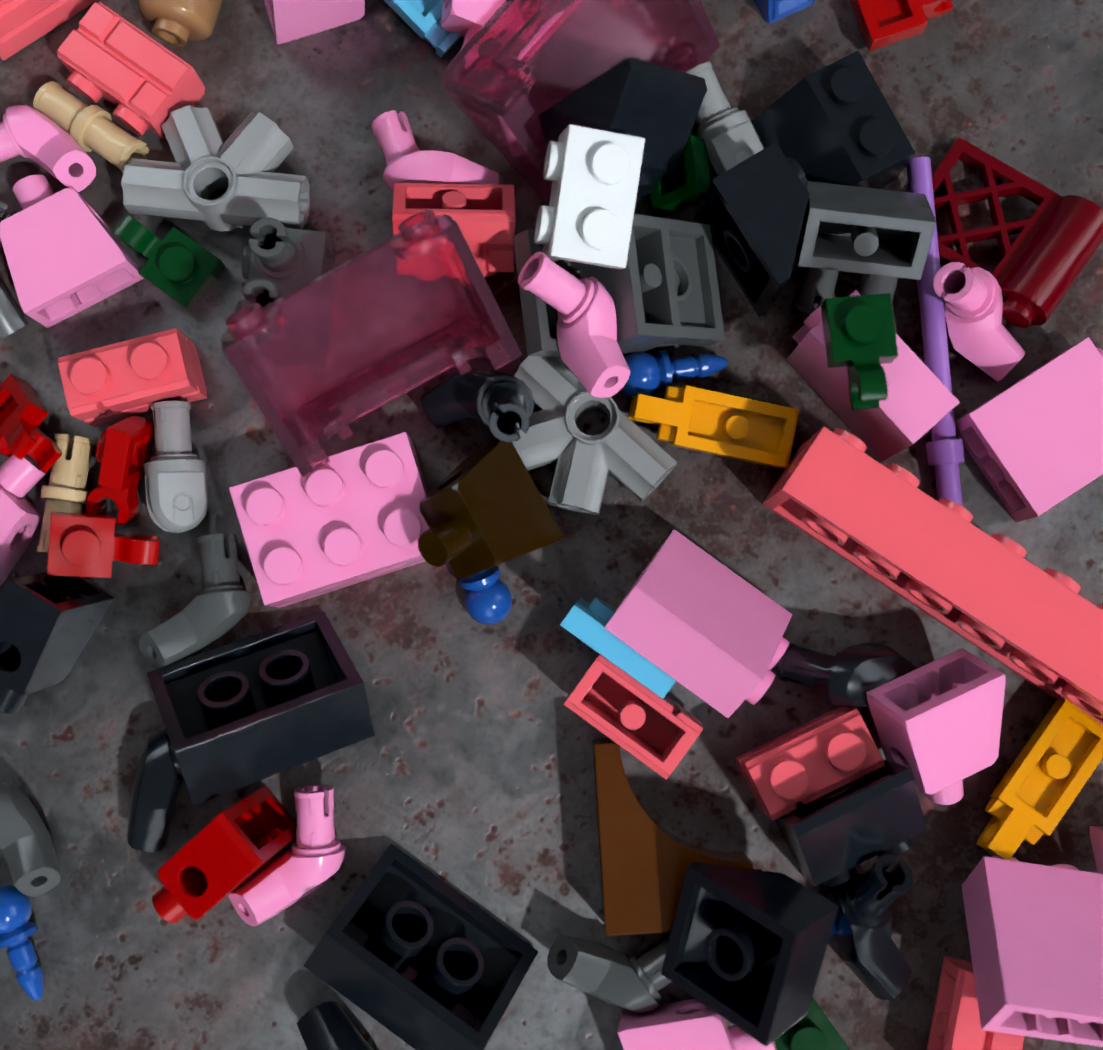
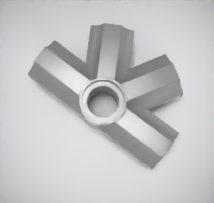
M184 106L170 112L168 120L161 125L176 163L132 158L128 165H124L121 186L123 189V205L129 213L201 220L211 229L220 232L231 231L241 225L252 226L254 222L261 218H273L281 222L285 228L303 229L304 225L308 223L310 211L309 181L303 175L273 173L294 147L290 138L281 131L276 123L261 112L254 113L251 111L230 137L223 142L208 107ZM227 189L221 197L215 200H208L214 192Z
M528 356L519 365L514 376L523 380L529 387L535 401L534 404L541 411L533 413L529 418L530 425L526 434L520 428L518 429L521 439L512 443L528 471L557 462L548 500L549 505L577 513L599 516L608 473H611L643 502L677 465V461L618 409L612 397L598 398L590 395L573 372L561 360V357ZM590 410H599L609 417L610 424L601 434L594 436L586 435L577 427L581 415Z

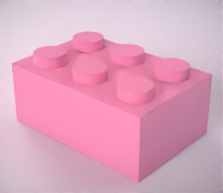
M406 432L229 488L264 606L285 607L425 562L418 548V538L430 528L420 512V501L429 494V490L414 443Z

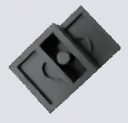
M634 214L626 268L614 269L565 260L555 261L557 265L577 279L593 276L606 288L615 304L617 342L623 356L633 352H644L663 344L710 346L725 341L711 226L708 224ZM527 229L513 236L518 278L528 259L536 252H543V244L535 243V230ZM519 285L527 356L561 357L556 326L558 310L529 290H524Z

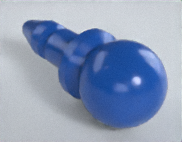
M665 350L658 351L655 357L645 352H633L624 356L631 372L628 381L620 391L630 398L637 396V394L651 396L658 388L665 392L666 387H672V380L694 379L695 376L699 378L708 377L724 369L727 366V359L722 356L704 353L697 354L695 357L672 358L670 361Z
M498 566L465 579L460 578L459 580L461 587L467 590L465 595L466 610L472 619L481 624L492 625L499 623L511 610V592L502 581L498 580L501 574Z
M14 885L0 886V948L8 947L6 952L13 970L17 971L15 977L18 984L32 1000L37 1001L43 997V971L41 965L36 962L38 957L33 943L27 938L38 931L36 923L29 921L32 913V902L29 896L21 893Z

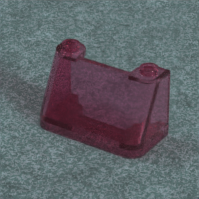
M506 0L451 60L444 70L442 85L456 106L549 205L553 181L545 180L543 177L547 148L539 114L627 57L686 73L692 68L705 63L719 48L720 44L700 0Z
M424 210L416 213L399 225L400 233L264 307H261L260 303H252L237 310L226 319L225 324L228 329L220 340L222 351L302 476L330 462L324 448L328 440L336 432H338L342 441L353 435L350 423L455 366L458 372L463 375L472 370L467 360L487 358L492 367L497 370L523 356L457 222L451 216L446 214L435 216L433 210Z

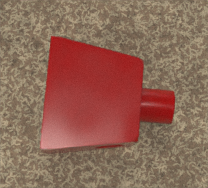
M266 785L221 812L158 869V878L164 886L153 895L152 903L156 912L165 921L176 924L187 914L190 918L198 921L296 838L297 822Z

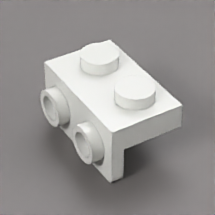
M569 125L560 134L558 142L549 141L543 177L545 180L553 181L549 206L541 205L539 208L534 241L537 244H543V253L554 262L565 260L614 269L626 268L645 138Z

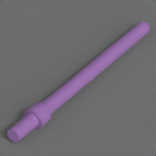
M930 157L912 158L906 166L909 192L926 195L936 220ZM936 224L921 280H917L924 362L952 393L943 297L940 298L935 293L933 287L934 277L941 268ZM953 408L931 428L932 441L926 442L928 466H934L937 501L940 498H946L963 507L959 464L965 463L963 439H956Z

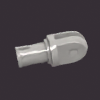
M709 61L692 68L686 73L704 78L707 86V92L696 118L700 125L696 130V137L704 139L709 173L714 179L763 150L764 147L746 110L739 111L738 108H731L713 71L712 63Z
M161 401L151 404L155 456L149 458L150 462L144 463L146 507L149 516L159 528L171 533L185 532L198 526L206 515L208 505L206 464L204 460H199L198 455L192 454L191 403L186 401Z

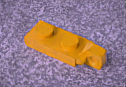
M685 385L680 388L666 387L664 399L643 394L632 396L628 418L633 421L658 426L656 440L669 442L670 446L787 469L800 410Z
M1057 699L990 797L992 799L987 804L985 811L992 815L993 818L988 822L976 844L992 856L1010 860L1023 840L1034 845L1043 834L1050 836L1103 759V725L1067 699Z

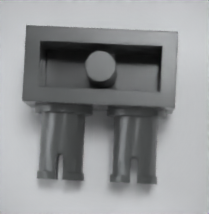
M807 181L809 197L796 249L798 266L803 267L798 295L794 302L798 310L811 314L814 299L815 303L818 304V308L826 298L833 297L839 271L862 273L858 293L860 295L890 293L891 302L898 278L921 280L936 226L935 217L925 194Z
M261 218L251 226L250 234L253 236V239H249V244L244 246L242 253V275L248 281L242 291L245 300L239 301L235 309V334L240 337V342L255 356L323 362L336 249L327 232L285 228L276 219Z

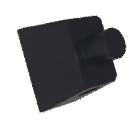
M47 572L7 579L0 593V712L6 714L19 713L29 694L58 684L68 676L113 602L114 598L79 577L49 576Z

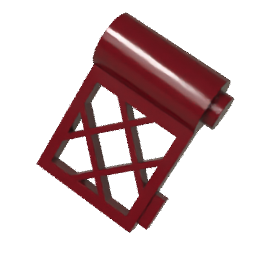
M959 137L932 175L934 195L940 186L943 192V196L934 198L935 210L947 209L952 234L938 236L940 264L944 266L950 262H961L965 264L964 267L982 268L970 260L966 243L997 238L1002 260L991 274L1001 287L1003 297L1002 318L1020 328H1027L1029 325L1041 326L1047 322L1103 241V209L1094 202L1080 196L1066 195L1062 197ZM961 160L981 172L984 188L954 194L950 172L957 162ZM1019 194L1039 206L1030 219L1005 223L999 197ZM987 200L993 226L963 232L958 206ZM1020 233L1011 246L1008 235ZM950 246H955L957 252H955L954 250L950 249L949 247H950Z

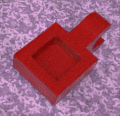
M849 0L868 52L922 34L928 24L927 18L941 16L953 9L951 0Z
M11 373L0 384V453L7 457L13 454L21 460L28 454L36 461L38 467L47 473L62 456V451L58 445L39 429L42 421L49 413L30 384Z
M132 415L107 427L103 432L96 449V460L98 463H101L98 485L101 486L89 493L86 499L87 514H100L103 512L107 504L106 499L110 498L118 506L117 524L125 525L137 515L139 510V500L137 497L139 480L144 478V463L149 462L154 434L153 420Z
M51 512L47 575L111 578L113 560L132 564L158 565L160 541L157 540L156 535L115 533L116 518L114 515Z

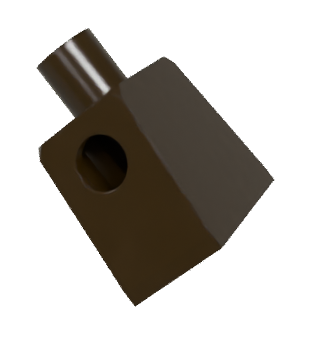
M500 440L469 456L420 501V512L430 528L418 538V548L422 557L427 563L435 567H442L449 562L455 575L462 579L524 556L557 542L564 537L512 442Z

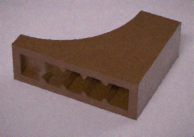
M611 739L592 740L603 920L606 936L672 932L688 865L694 862L753 869V862L744 852H722L706 849L682 840L666 830L646 812L632 792L624 772L620 746Z

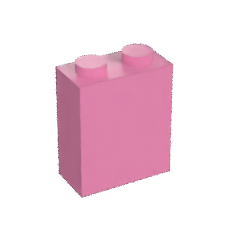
M855 290L850 296L861 295ZM821 305L803 322L805 325L792 337L799 345L787 358V361L880 462L913 445L960 403L896 334L898 356L892 363L880 364L886 375L888 398L886 400H879L878 408L852 410L849 398L847 366L828 368Z
M1089 337L1065 350L955 421L956 435L959 439H963V445L1016 522L1040 516L1103 474V350L1095 347Z
M674 529L642 571L604 628L722 715L729 718L744 700L754 705L770 687L775 678V674L770 670L783 656L790 643L783 635L793 614Z
M984 856L961 885L981 1030L1103 1047V874L1080 871L1077 867L1068 864L1046 866L1019 862L1014 857L1010 860H1005L998 856Z

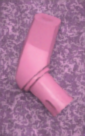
M28 105L10 106L6 109L3 121L0 122V163L22 155L24 158H29L38 163L67 188L73 187L77 192H80L91 184L96 177L94 162L71 135L46 115Z
M396 110L385 112L379 115L372 123V131L382 149L387 164L383 173V181L392 193L394 192V183L499 184V173L457 154L437 150H420L412 134L407 115L403 111H400L398 114Z
M542 251L536 252L523 266L519 274L518 284L524 290H529L558 310L556 326L561 360L573 372L590 395L598 398L613 396L625 386L631 372L617 342V320L613 298L606 288L593 276L577 279L550 260Z
M950 262L937 271L933 287L935 293L940 298L943 297L946 324L953 348L995 381L999 382L1018 364L1026 353L1002 324L1003 297L1001 287L989 271L980 267L966 268L964 267L965 264L961 262Z
M314 784L294 789L297 820L296 842L291 845V848L271 860L229 894L228 897L234 909L248 925L252 927L258 926L319 888L340 869L345 857L346 847L341 844L339 839L335 838L333 813L334 787L332 785Z

